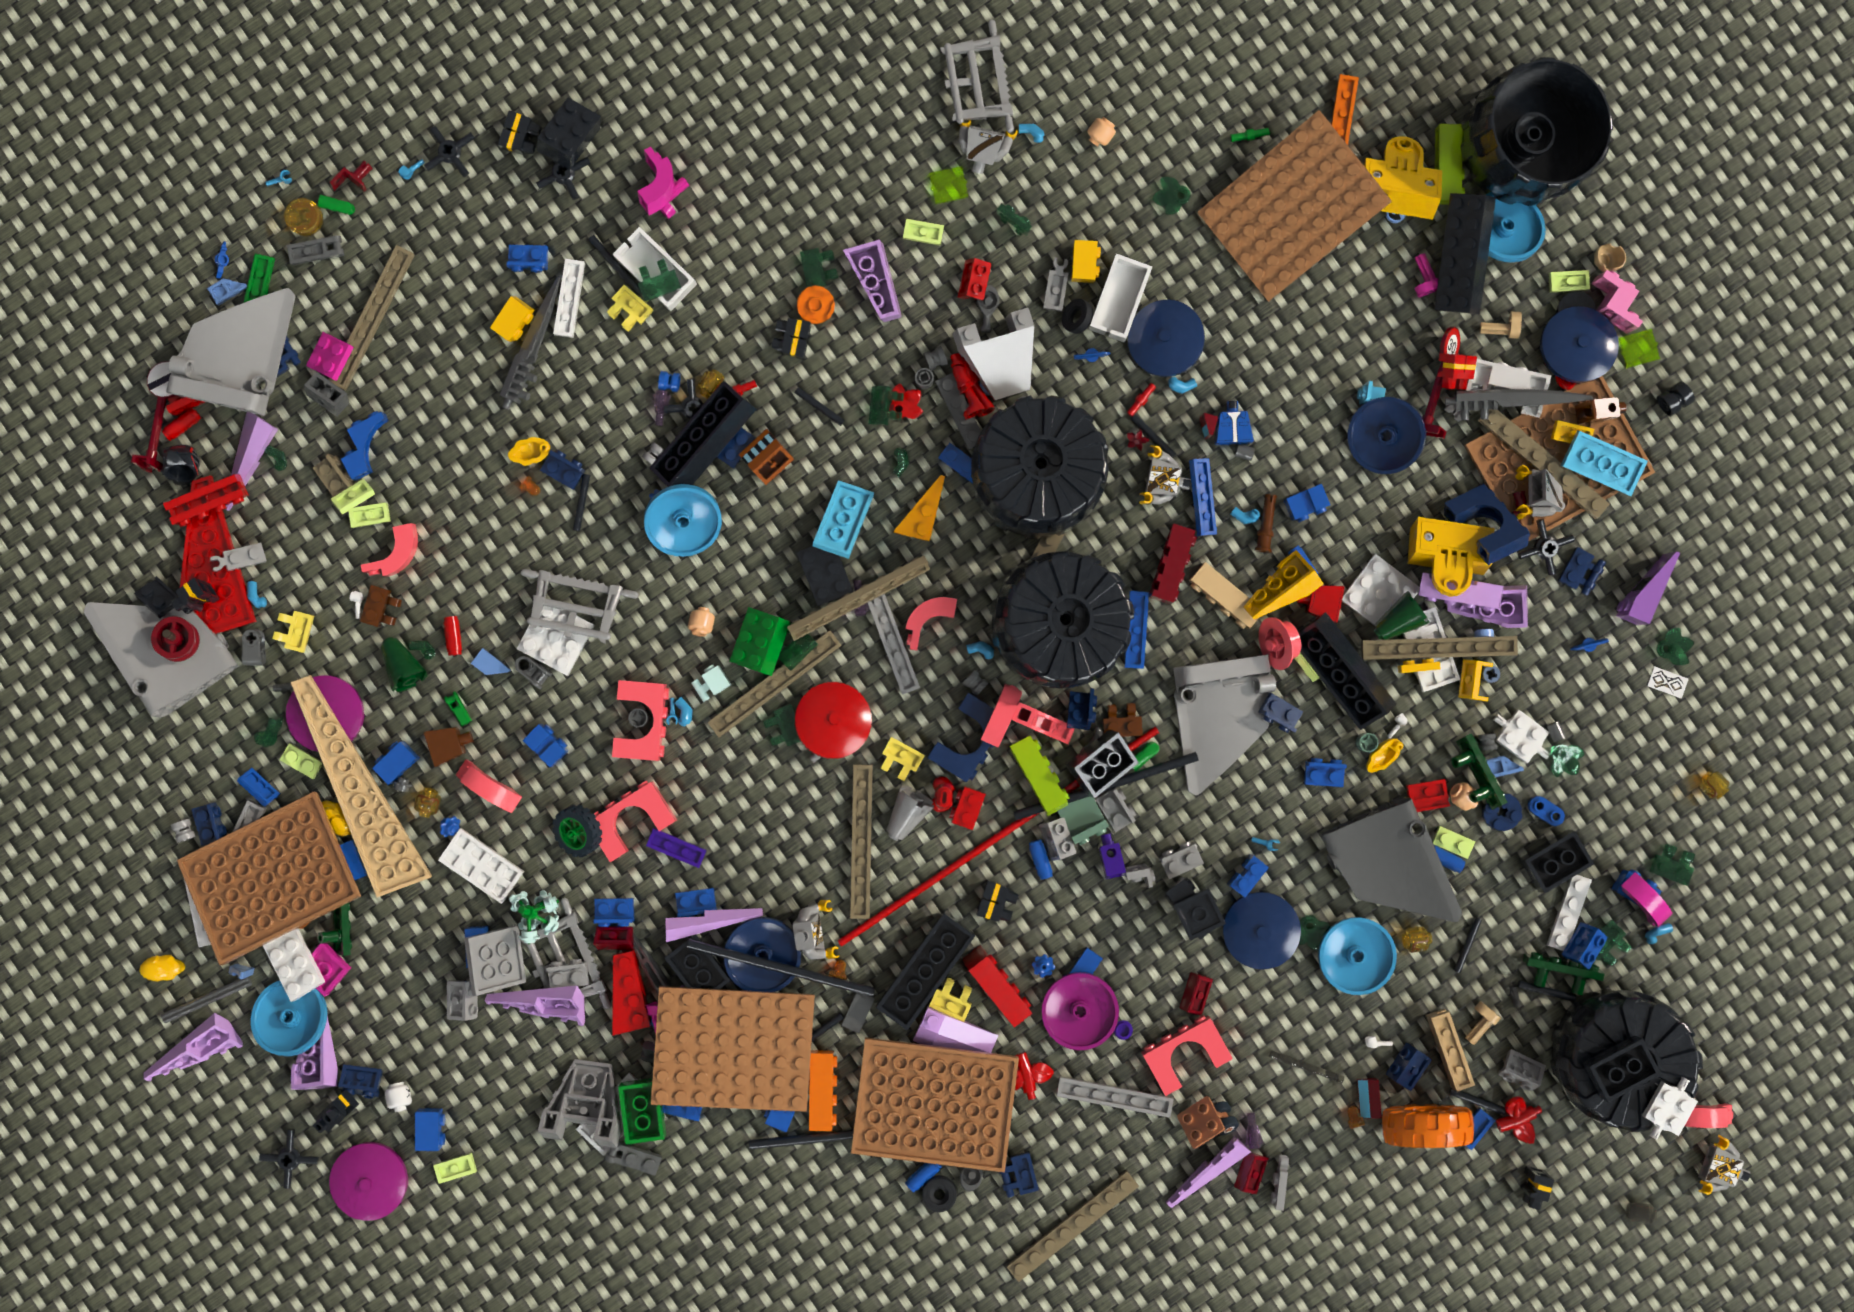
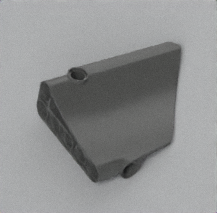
M1396 798L1321 834L1329 853L1327 858L1331 867L1341 873L1357 899L1451 922H1458L1461 918L1462 911L1426 825L1420 820L1412 798ZM1416 823L1417 830L1413 833L1412 826Z

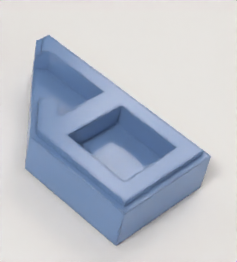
M223 278L207 289L215 303L219 306L246 290L247 284Z
M484 648L481 649L471 662L473 666L485 675L508 673L511 671L509 667Z
M1505 756L1486 759L1495 777L1524 771L1523 767Z
M234 964L230 966L228 973L232 976H238V979L242 980L253 975L255 968Z

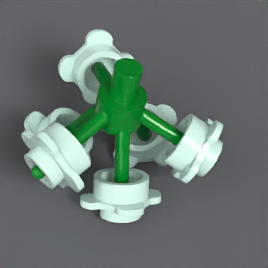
M545 890L540 891V895L534 899L533 906L529 905V901L526 898L528 894L525 891L509 897V901L512 904L511 910L513 912L518 911L522 915L518 926L522 930L519 938L524 940V943L531 944L536 942L535 939H540V936L537 935V925L541 924V928L545 930V935L555 932L558 928V915L554 917L548 915L545 918L538 916L539 910L544 913L554 912V914H557L556 910L559 907V900H557L556 896L552 897L551 893L547 895Z

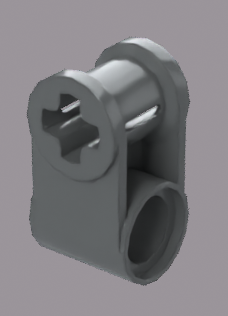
M259 629L247 630L242 636V663L244 666H264L266 663L265 634ZM251 636H256V640H251Z
M529 656L519 657L515 662L516 670L539 689H542V684L549 676L553 675L548 669L538 664ZM524 659L529 662L527 670H523L520 667V663Z

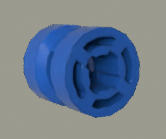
M661 371L658 389L664 391L670 389L672 392H678L681 374H668L667 371Z

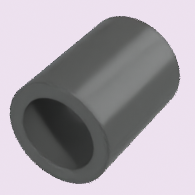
M1237 444L1234 456L1252 461L1255 448Z
M1559 721L1546 726L1554 742L1566 737Z

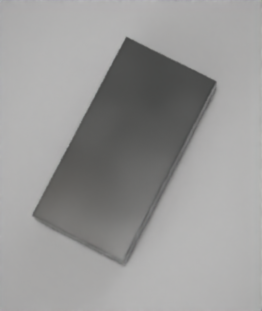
M856 993L842 1026L860 1033L875 997Z

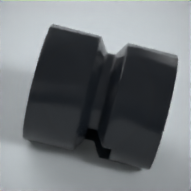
M1680 381L1672 386L1670 391L1666 390L1658 395L1657 402L1662 411L1671 417L1681 411V407L1685 408L1695 402V396L1690 387Z

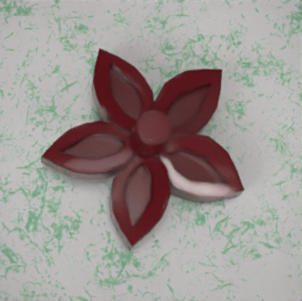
M1141 430L1136 435L1134 433H1127V437L1130 440L1128 448L1136 446L1137 449L1142 451V443L1149 442L1148 438L1142 437Z

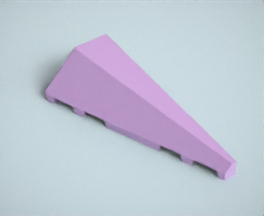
M246 413L231 475L240 474L245 486L260 464L259 459L278 431L276 427L264 421V419L256 414ZM233 503L226 505V510L230 511Z
M762 908L704 910V917L666 918V942L763 916Z
M578 986L487 994L484 1000L488 1005L499 1003L503 1004L505 1009L512 1006L519 1008L520 1012L544 1018L560 1017L562 1022H567L568 1020L577 1021L579 1026H584L585 1023L584 995Z
M214 1013L144 1072V1080L151 1081L152 1077L159 1074L165 1076L170 1073V1070L175 1068L184 1069L208 1060L209 1056L219 1052L222 1055L227 1052V1049L235 1046L241 1048L243 1042L231 1023Z
M1234 1136L1209 1163L1205 1160L1166 1201V1204L1171 1208L1247 1156L1251 1151Z

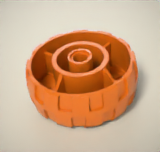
M1411 1104L1385 1108L1383 1111V1137L1385 1143L1389 1145L1411 1148H1449L1465 1146L1473 1142L1472 1111L1467 1107L1455 1105L1439 1106L1437 1104L1419 1106Z

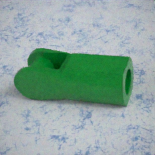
M324 195L319 197L318 207L347 215H352L355 212V206L349 202Z
M456 691L451 696L444 697L461 727L472 722ZM457 701L459 706L454 708L452 703Z
M1149 742L1134 756L1139 763L1132 769L1137 771L1156 755L1160 749L1159 745L1155 742Z

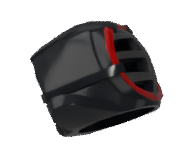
M174 445L163 448V468L160 469L162 475L172 480L175 485H189L198 476L200 458L195 452L194 447Z

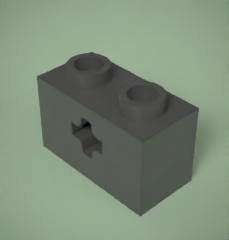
M318 372L304 384L306 395L336 417L349 405L347 393Z

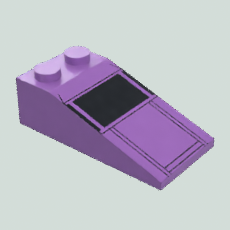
M1671 552L1663 554L1623 601L1619 602L1616 616L1635 625L1650 624L1680 553Z

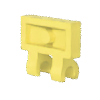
M623 285L611 298L615 304L607 313L611 318L615 319L622 309L627 312L629 317L621 325L629 332L636 322L642 325L654 310L626 285Z
M294 611L293 616L279 613L277 620L290 623L288 634L274 631L272 639L286 642L284 648L305 653L314 616Z
M891 737L882 753L887 757L881 769L888 772L893 761H896L903 765L897 778L905 781L910 770L917 771L925 755Z
M947 977L943 989L938 988L935 991L929 1007L964 1022L972 1003L967 1001L972 988L965 985L960 998L952 995L950 991L954 980Z

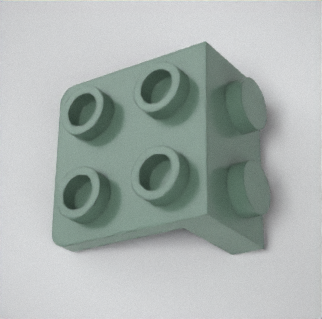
M1093 797L1068 803V806L1057 811L1061 818H1065L1074 844L1079 843V845L1090 841V836L1094 834L1100 836L1107 832L1106 828L1109 827Z

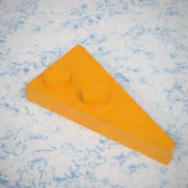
M940 475L896 527L894 530L895 534L930 542L945 476Z

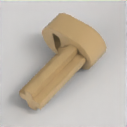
M1511 311L1508 324L1481 322L1480 334L1508 335V338L1519 339L1522 313Z
M1479 1001L1474 1009L1483 1017L1465 1037L1473 1045L1478 1042L1492 1024L1496 1025L1501 1019L1499 1015L1481 1001Z

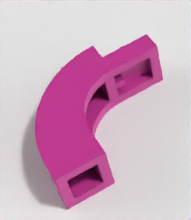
M651 147L645 149L644 153L646 162L656 174V177L651 184L637 191L639 203L649 216L663 208L670 200L674 191V176L668 157L662 159L658 152L655 153Z
M1636 872L1621 885L1622 891L1644 911L1647 921L1653 927L1655 925L1659 927L1672 915L1671 909L1662 897Z

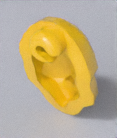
M537 437L519 440L509 451L508 458L523 466L538 463L549 454L550 445L546 440Z
M1395 738L1381 742L1378 748L1369 755L1366 764L1368 772L1373 773L1386 769L1398 758L1400 750L1403 749V743Z
M328 800L323 801L322 805L334 833L339 836L351 835L340 804Z
M156 955L146 959L140 965L139 971L148 980L157 982L161 980L169 981L185 970V964L181 960L175 959L172 955Z

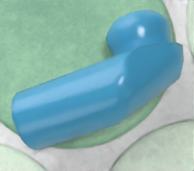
M1019 124V133H1030L1034 136V142H1043L1045 134L1036 124Z
M1171 377L1168 380L1170 389L1180 394L1197 387L1194 378L1186 382L1178 380L1177 377Z
M1235 507L1230 515L1242 524H1249L1259 519L1260 512L1257 509L1242 512Z
M247 582V597L250 602L258 609L266 607L267 600L265 597L259 598L257 594V582Z
M983 641L966 645L968 654L979 651L984 655L985 659H992L994 657L993 647Z
M680 697L675 702L676 706L681 710L678 723L681 726H686L692 721L693 710Z
M1670 923L1659 927L1656 926L1646 932L1645 938L1647 943H1657L1656 936L1671 933L1673 927Z

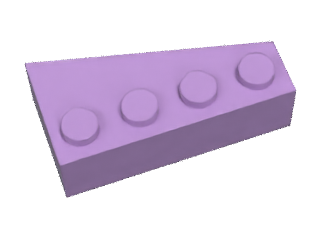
M880 240L843 250L880 319L883 322L901 318L902 315L883 243Z
M1432 573L1422 574L1418 596H1424L1425 600L1436 602L1437 599H1442L1445 604L1456 605V602L1464 603L1463 607L1474 609L1478 605L1483 606V610L1495 612V608L1500 609L1504 589L1502 585L1472 580L1469 588L1463 594L1449 597L1436 590L1432 583ZM1447 583V587L1450 590H1456V586L1453 583Z

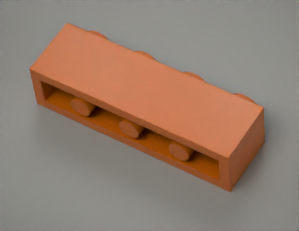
M811 1050L809 1131H832L833 1126L837 1125V1114H833V1106H837V1095H833V1087H837V1075H834V1068H837V1056H834V1051Z

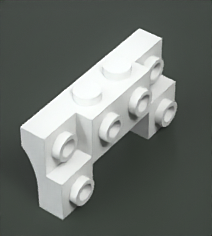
M1477 359L1474 380H1468L1466 391L1498 389L1548 390L1551 376L1528 371L1524 367H1511L1503 362L1493 363ZM1544 405L1522 406L1521 414L1540 418Z

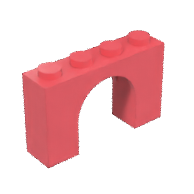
M618 680L617 700L644 703L652 711L654 722L651 731L641 739L613 738L612 757L660 761V758L664 757L665 746H662V738L666 737V726H663V723L668 715V707H665V700L669 699L670 691L667 688V684Z
M646 780L637 786L639 790L632 793L629 791L621 796L622 800L617 804L613 801L605 806L606 811L601 814L598 811L594 813L595 819L599 821L601 825L599 827L602 830V841L599 845L609 862L614 861L629 851L616 829L617 817L624 808L636 806L645 810L658 831L677 821V818L653 781L648 783Z
M1202 1015L1196 1018L1194 1024L1190 1026L1186 1024L1180 1027L1174 1035H1165L1161 1038V1042L1157 1044L1151 1043L1144 1047V1051L1141 1052L1165 1096L1182 1087L1171 1066L1172 1052L1179 1044L1187 1041L1201 1044L1216 1068L1233 1059L1209 1016L1205 1017Z

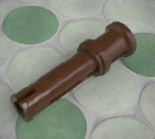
M1265 494L1261 528L1257 531L1258 543L1254 550L1256 552L1272 553L1270 546L1271 539L1274 537L1272 525L1276 495Z

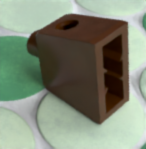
M1617 397L1594 399L1575 405L1577 424L1611 420L1620 417L1627 410L1625 402H1619Z
M458 727L424 732L434 767L442 766L465 754L464 745L473 742L471 732L460 734Z

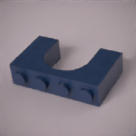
M1485 484L1445 502L1444 516L1450 522L1465 523L1474 518L1485 517L1496 521L1501 526L1496 532L1478 540L1477 553L1488 565L1528 546L1529 530L1520 524L1517 517L1510 513L1506 505L1500 502L1495 493L1488 489Z
M970 693L966 695L958 708L975 719L980 724L983 732L994 711V708ZM982 740L981 745L974 752L958 754L937 741L927 758L967 782L974 779L978 772L975 770L977 765L984 763L988 756L986 754L989 747L993 748L994 745Z

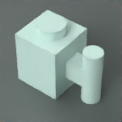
M711 665L704 670L705 674L702 677L706 683L701 685L698 679L691 683L703 702L710 699L706 693L708 690H711L713 695H717L732 685L719 665L716 667Z

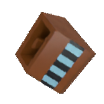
M767 428L738 454L765 485L794 460L793 456Z

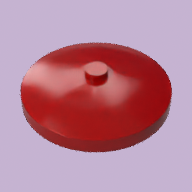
M827 682L813 687L802 697L795 712V729L801 743L813 754L826 759H839L853 754L865 743L871 730L872 716L867 701L855 688L840 682Z

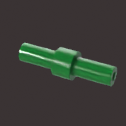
M1269 128L1248 129L1242 133L1231 134L1230 138L1231 142L1241 140L1252 141L1258 137L1269 136L1270 132Z

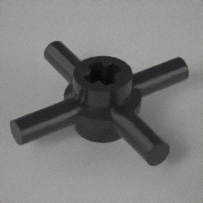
M436 126L432 127L430 131L440 145L438 147V155L424 165L425 168L430 171L441 162L453 163L460 174L466 177L469 172L459 158L461 156V148L475 139L473 134L470 132L455 142L453 140H446ZM448 149H451L452 153L450 155L447 152Z
M588 157L575 162L570 170L553 160L555 165L552 168V174L537 181V186L541 189L556 181L566 186L572 200L578 199L579 195L572 180L575 177V171L591 164ZM562 170H565V174H566L565 176H562V175H561V174H562V172H561Z
M694 378L687 379L688 397L683 400L682 404L663 405L664 413L682 412L685 417L689 418V421L704 404L700 398L696 397ZM694 404L697 408H694V411L691 412L688 407Z
M1538 519L1536 523L1540 538L1535 541L1533 548L1518 552V557L1521 560L1537 554L1545 559L1548 575H1554L1556 571L1552 557L1557 554L1558 547L1574 542V537L1569 535L1555 540L1547 535L1544 519Z
M287 1129L286 1148L282 1149L278 1154L260 1153L259 1161L277 1162L279 1167L284 1170L283 1188L285 1189L291 1188L292 1170L297 1168L299 1164L318 1165L319 1157L301 1156L299 1151L294 1148V1129Z

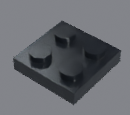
M1209 888L1173 904L1190 941L1226 924Z

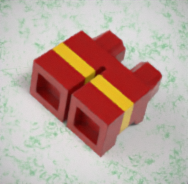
M1439 354V361H1443V370L1437 375V377H1443L1441 388L1466 390L1468 379L1474 380L1477 356Z

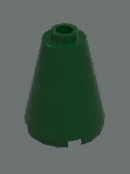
M1407 591L1374 624L1376 626L1374 632L1379 639L1384 638L1388 640L1425 626L1430 621L1418 603L1412 598L1410 592Z
M389 637L382 642L383 644L380 648L393 692L395 689L397 692L409 690L417 686L415 682L419 679L421 682L425 680L428 674L426 669L397 638Z

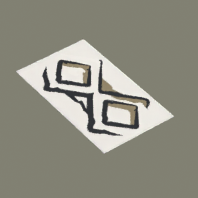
M1654 666L1648 687L1682 699L1688 678Z

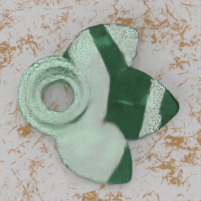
M1163 177L1160 179L1163 189L1158 191L1152 200L1157 205L1165 206L1166 215H1173L1179 212L1181 206L1189 201L1191 193L1186 186L1180 185L1175 178ZM1183 193L1184 198H1178L1177 194Z
M1673 628L1666 633L1664 640L1657 644L1656 650L1660 657L1668 658L1672 664L1686 665L1689 664V659L1685 653L1692 648L1694 641L1687 637H1681L1680 628ZM1665 645L1668 646L1667 652H1664L1663 647Z
M279 717L277 720L270 718L266 730L255 734V743L264 747L274 745L277 741V733L282 727L283 718Z
M1561 743L1554 745L1550 751L1553 759L1550 769L1553 775L1559 777L1563 772L1569 775H1577L1580 770L1578 759L1585 755L1582 748L1574 744L1569 746Z
M1306 915L1300 921L1301 936L1298 945L1307 943L1311 949L1319 951L1320 942L1331 926L1325 921H1318L1313 915ZM1308 923H1313V926L1310 928L1306 925Z

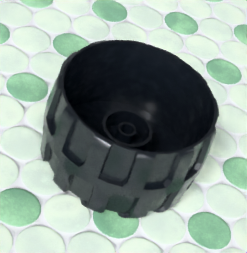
M1540 57L1527 64L1519 63L1494 78L1475 97L1474 106L1464 115L1461 127L1464 128V141L1460 146L1463 160H1468L1472 169L1471 177L1481 189L1485 187L1493 192V196L1501 202L1510 205L1521 202L1527 206L1543 204L1563 196L1590 177L1592 170L1604 161L1609 151L1608 145L1611 131L1613 130V116L1610 113L1609 105L1605 98L1606 94L1601 86L1580 66L1556 60L1552 57Z
M1029 395L1018 398L1014 405L1004 410L999 409L990 418L974 446L971 459V478L979 507L987 512L995 521L997 527L1005 532L1010 531L1022 535L1025 539L1038 540L1040 537L1054 534L1060 536L1069 532L1093 511L1103 494L1109 473L1107 462L1108 445L1105 436L1097 431L1093 425L1094 418L1083 408H1074L1066 404V399L1051 395L1046 398L1033 399ZM1043 462L1045 468L1039 469L1035 463Z
M1069 551L1045 553L1031 558L1017 567L1002 582L1003 585L997 598L992 601L990 609L993 631L991 633L992 642L1006 661L1005 665L1014 674L1023 676L1033 684L1058 689L1085 685L1111 671L1118 657L1125 653L1131 641V633L1129 631L1130 620L1134 619L1133 604L1125 595L1123 590L1125 584L1119 575L1115 572H1109L1100 565L1101 560L1094 556L1080 555ZM1062 614H1064L1067 617V623L1065 625H1063L1060 621V616Z
M1598 990L1593 992L1591 996L1579 1002H1574L1566 1010V1014L1561 1019L1558 1027L1554 1029L1551 1041H1553L1552 1059L1550 1060L1553 1075L1558 1078L1563 1088V1094L1582 1113L1606 1126L1621 1128L1630 1132H1645L1654 1126L1650 1120L1642 1115L1661 1081L1670 1086L1677 1087L1681 1078L1684 1077L1690 1081L1684 1092L1689 1097L1695 1098L1699 1089L1697 1084L1698 1072L1703 1069V1057L1696 1048L1693 1039L1696 1034L1692 1027L1682 1020L1673 1008L1657 998L1631 990ZM1636 1035L1644 1040L1662 1075L1607 1102L1600 1098L1583 1062Z

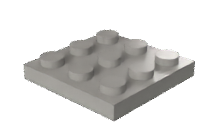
M514 925L464 938L473 996L526 982L519 926Z

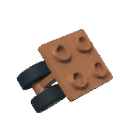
M1208 1096L1177 1115L1194 1149L1218 1134L1227 1135L1232 1133L1239 1126L1236 1117L1228 1116L1227 1114L1231 1111L1228 1102L1221 1101L1213 1105Z

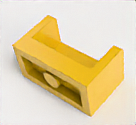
M1463 659L1458 698L1488 701V697L1478 696L1482 666L1493 667V663Z

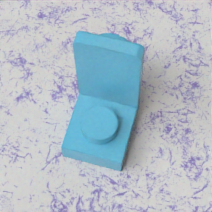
M1373 381L1366 382L1357 392V399H1360L1359 405H1364L1376 398L1385 397L1386 388L1372 386Z

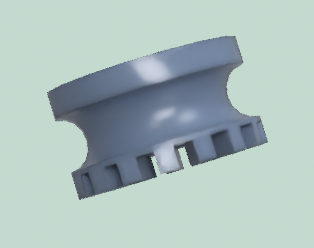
M1495 666L1484 667L1481 672L1483 681L1487 683L1496 682L1500 678L1499 669ZM1492 669L1495 677H1491L1489 680L1486 672Z

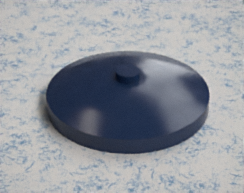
M1159 300L1145 306L1134 317L1128 333V347L1134 361L1144 371L1159 377H1172L1189 370L1200 358L1205 344V331L1199 316L1188 305L1175 300Z
M1570 307L1560 311L1545 325L1540 339L1541 355L1546 366L1559 378L1572 383H1587L1603 376L1613 366L1619 349L1618 336L1612 323L1602 313L1588 307Z
M1380 397L1368 401L1356 411L1349 424L1348 444L1353 457L1361 466L1374 473L1393 474L1407 469L1419 458L1425 446L1426 428L1420 413L1414 406L1400 398Z
M1254 892L1246 897L1242 896L1229 908L1224 919L1226 924L1223 925V936L1228 950L1237 961L1250 968L1271 969L1280 966L1294 954L1298 947L1301 936L1299 918L1293 907L1286 900L1273 893Z
M757 917L744 921L732 931L725 944V948L800 967L801 951L796 949L794 932L785 923L774 918ZM724 958L725 968L729 977L737 986L745 991L777 992L786 987L795 977Z

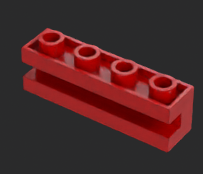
M233 474L165 502L163 505L165 510L171 514L169 518L171 524L183 527L190 524L191 519L197 517L199 520L209 516L208 512L225 510L227 508L226 505L233 503V505L242 503L249 494L240 474Z

